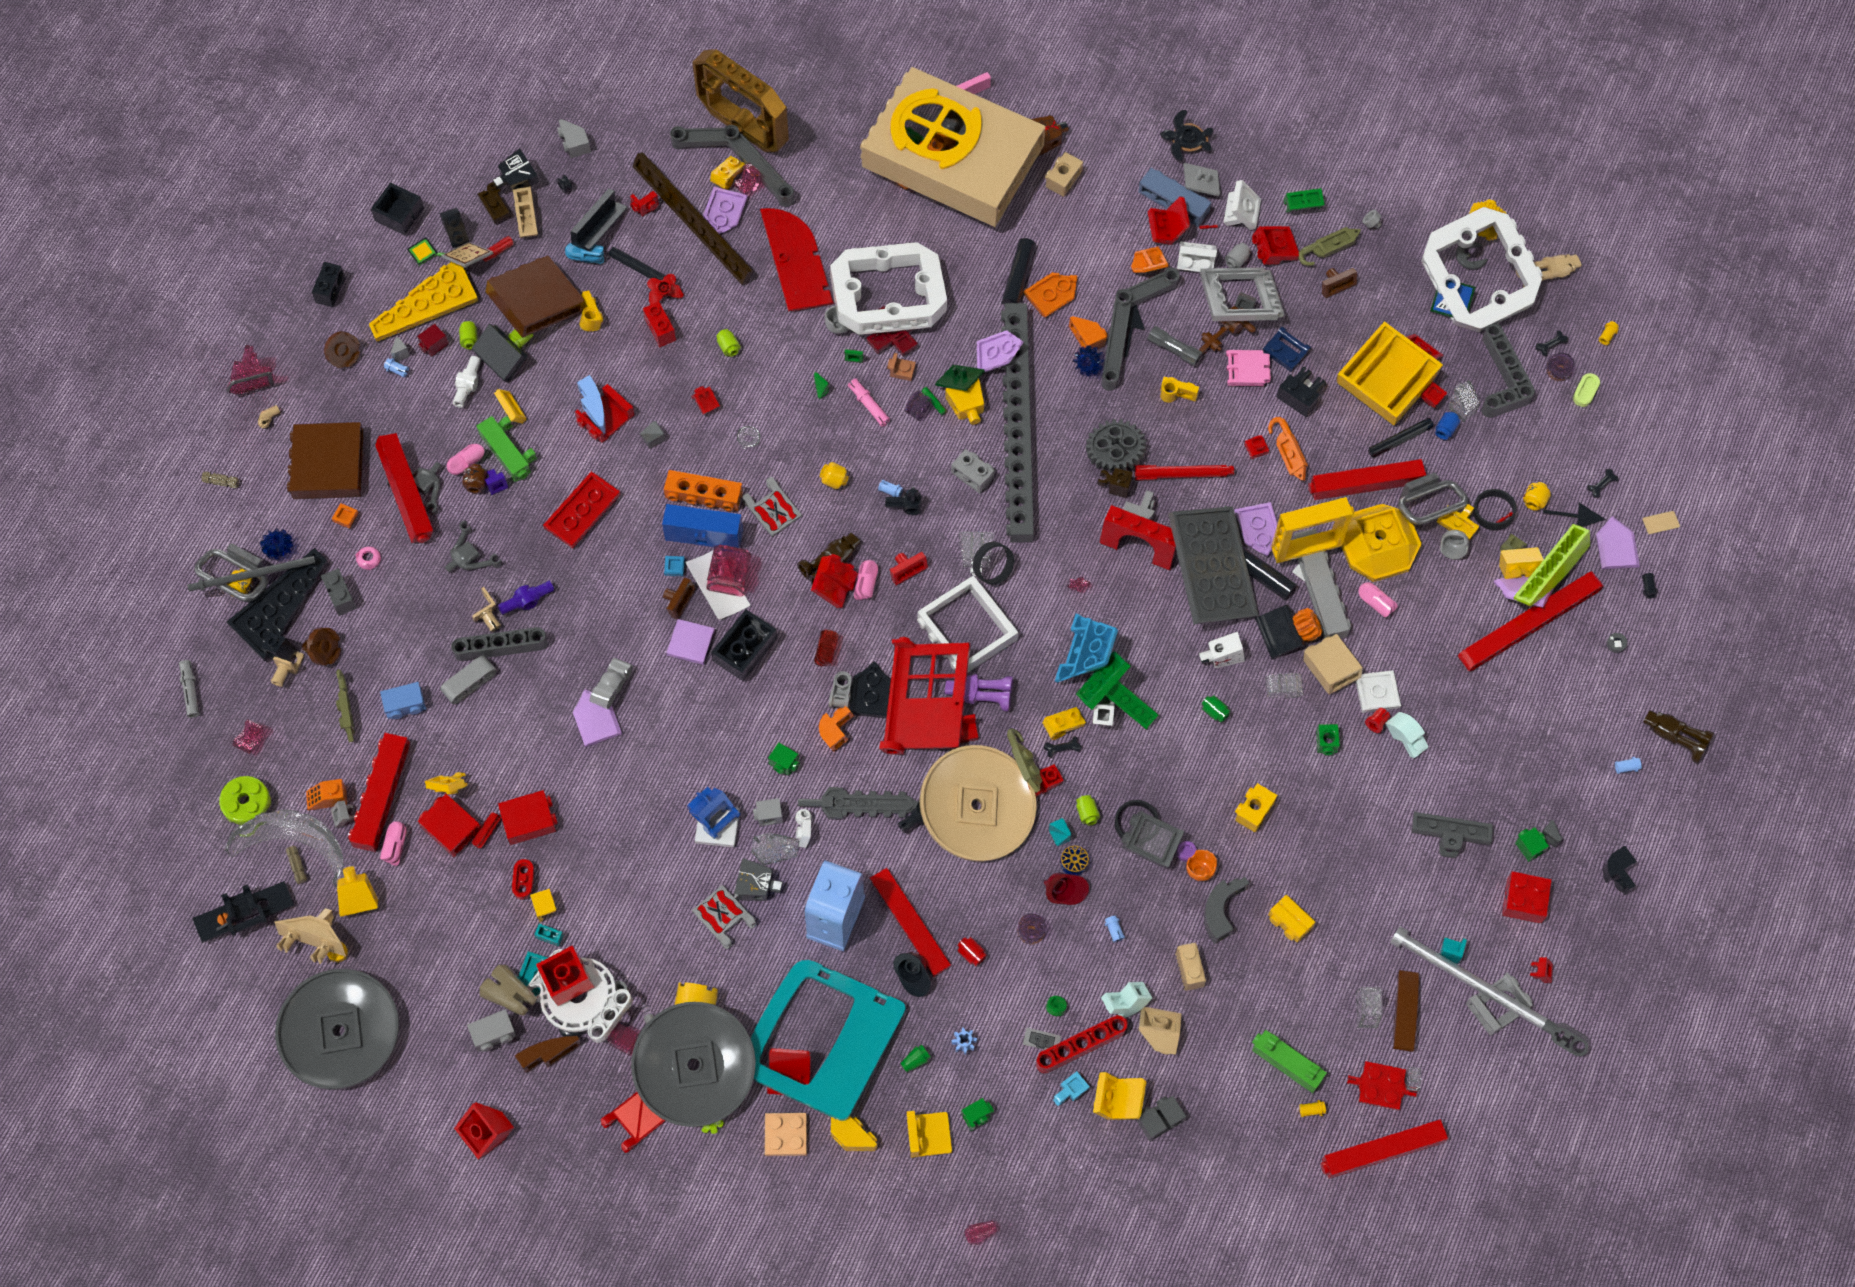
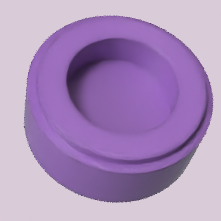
M1184 841L1178 845L1176 854L1181 861L1187 862L1188 858L1192 857L1197 849L1192 842Z

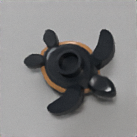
M1181 110L1175 115L1173 119L1174 131L1164 130L1160 133L1162 139L1173 141L1170 151L1178 161L1183 160L1181 150L1191 152L1203 148L1205 151L1210 152L1212 149L1208 143V136H1211L1213 128H1207L1203 131L1195 124H1183L1187 114L1186 110Z

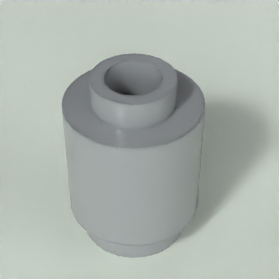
M1244 243L1235 245L1225 257L1226 265L1229 268H1240L1250 257V248Z

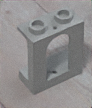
M1508 972L1500 980L1492 984V986L1502 992L1507 991L1511 993L1517 1001L1531 1008L1533 1006L1529 995L1522 992L1515 977L1510 976ZM1482 993L1475 994L1466 1002L1468 1008L1490 1036L1520 1017L1514 1012L1508 1011L1495 1020L1484 1005L1490 998Z

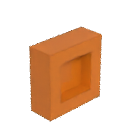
M340 503L332 517V521L350 529L358 515V511Z

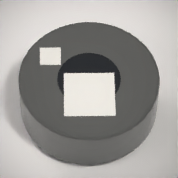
M1613 633L1607 639L1606 644L1610 651L1620 653L1627 646V639L1621 633Z

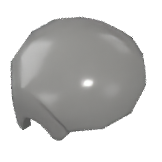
M836 306L826 310L824 317L825 326L830 332L843 334L850 330L838 322Z
M1456 529L1448 530L1442 535L1440 551L1446 558L1452 560L1463 558L1469 548L1468 536Z

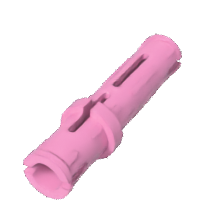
M857 378L853 379L848 384V387L857 396V400L863 403L881 427L887 425L885 421L889 422L890 418L870 396L869 390H865Z

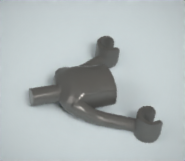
M438 462L430 470L418 468L412 473L420 493L426 495L433 487L431 502L426 504L427 511L434 508L432 515L438 514L436 502L440 479L436 473L442 467Z
M462 521L460 523L461 535L450 551L452 561L444 567L447 572H451L457 566L465 570L487 566L501 567V559L494 562L498 558L497 554L491 555L490 560L472 563L480 555L470 542L467 541L463 544L466 535L472 532V527L469 526L464 529L467 526V521Z

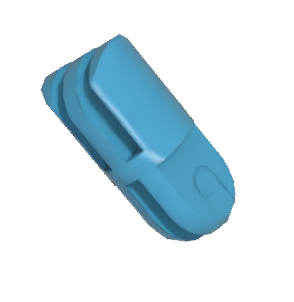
M571 243L565 247V255L568 259L597 264L604 263L603 246L596 245L590 252Z

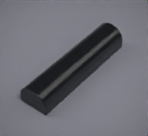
M1021 238L1018 241L1001 304L1021 302L1036 249V243L1031 239Z
M1242 546L1249 576L1286 600L1297 584Z

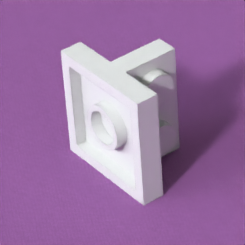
M1243 180L1236 181L1235 191L1228 194L1224 224L1231 226L1243 223L1249 230H1253L1257 226L1261 198Z
M1180 241L1177 269L1200 272L1201 269L1214 268L1217 253L1216 246Z

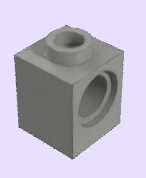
M779 798L756 802L757 808L753 809L754 820L759 821V827L783 823Z

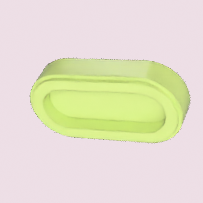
M1588 373L1582 377L1573 396L1576 405L1586 407L1591 403L1600 385V380L1595 374Z

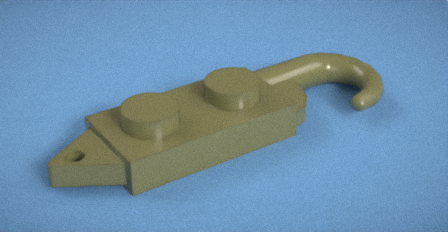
M1344 227L1316 240V242L1303 247L1299 251L1298 259L1303 265L1312 266L1315 262H1307L1304 259V255L1313 251L1318 257L1325 258L1355 244L1361 229H1348V227Z
M338 669L336 675L340 692L338 693L339 700H336V705L342 715L339 718L341 729H345L348 741L354 742L353 734L355 729L347 684L343 672Z
M1010 728L1007 731V737L1012 747L1011 751L1024 781L1028 782L1037 793L1040 791V783L1042 782L1040 770L1033 761L1031 751L1018 743L1016 737L1020 742H1023L1022 735L1016 729Z

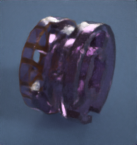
M1564 352L1553 354L1547 364L1546 373L1552 380H1567L1575 366L1573 358Z
M918 390L908 400L905 412L909 415L913 414V417L919 420L923 417L921 414L927 412L932 399L924 396Z
M1025 914L1018 922V937L1026 944L1033 945L1039 943L1045 935V921L1037 914Z

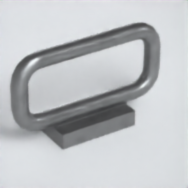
M1434 472L1406 483L1401 493V498L1398 501V508L1410 523L1423 525L1463 509L1468 504V496L1456 482L1451 480L1438 482L1439 476ZM1446 487L1451 488L1461 499L1458 503L1420 518L1415 517L1405 506L1410 501Z
M231 543L227 547V552L220 549L207 551L196 562L194 571L204 581L214 579L215 577L202 570V567L214 556H218L246 571L264 566L261 559ZM266 575L257 576L256 578L260 580V584L250 594H243L227 584L215 587L240 601L250 602L259 597L266 589L268 578Z

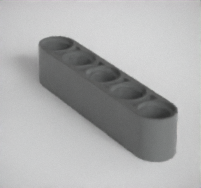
M534 627L457 638L452 642L451 648L457 660L468 661L475 660L483 655L486 658L540 651L546 648L548 641L545 631L542 628ZM536 637H542L540 641H534ZM519 639H522V640H523V641H522L521 643H519V644H516V643H515V641H517V640H519ZM499 642L504 643L502 646H495ZM479 645H485L482 649H476ZM461 647L465 648L462 652L457 651Z

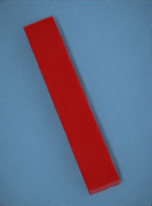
M885 868L870 877V881L918 954L925 959L927 968L933 977L950 968L951 964L889 870Z

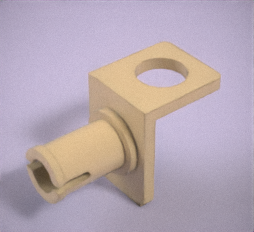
M483 587L481 588L482 594L490 605L475 613L472 618L474 622L483 619L490 632H494L495 627L499 629L501 624L492 613L496 610V604Z
M295 651L293 656L297 657L295 664L274 657L273 660L278 668L271 679V683L282 687L288 672L297 673L304 654Z

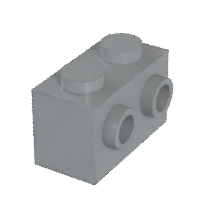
M967 449L951 464V473L979 494L994 479L995 470L989 463L981 461L974 452H969Z
M506 1009L467 1025L478 1052L489 1051L493 1049L494 1045L509 1043L516 1037Z

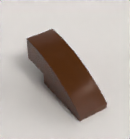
M577 1036L553 1038L534 1044L514 1056L525 1073H527L542 1062H544L547 1068L580 1046L581 1042Z

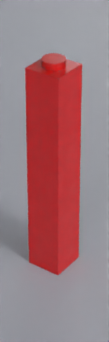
M397 433L378 436L375 447L411 543H424L430 539L433 529Z
M1422 459L1313 475L1308 488L1309 493L1313 494L1314 500L1404 487L1406 483L1426 476Z
M1440 1119L1324 1155L1320 1165L1323 1174H1327L1328 1179H1332L1444 1144L1448 1137Z

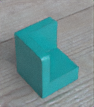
M1445 937L1440 955L1458 964L1463 957L1467 939L1463 938L1461 942Z

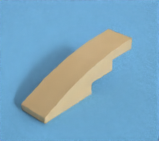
M531 186L513 189L520 238L537 236L538 231Z

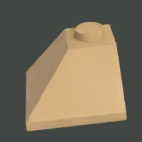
M1149 1007L1141 1009L1139 1031L1155 1051L1176 1055L1180 1036L1181 1013Z

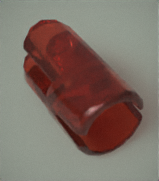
M827 629L821 631L814 658L817 666L822 667L833 662L839 640L837 632Z

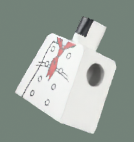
M1238 632L1210 641L1208 643L1209 650L1199 653L1202 664L1213 661L1215 668L1245 662Z

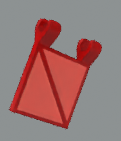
M638 1092L601 1118V1125L604 1128H608L617 1119L631 1136L621 1144V1149L624 1153L631 1151L641 1140L665 1122V1120L654 1114L644 1104Z

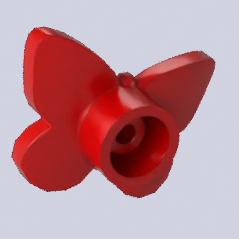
M667 274L663 280L657 278L648 280L647 286L651 289L649 293L650 305L660 301L663 297H667V295L673 298L683 297L681 288L675 284L676 276L674 274Z

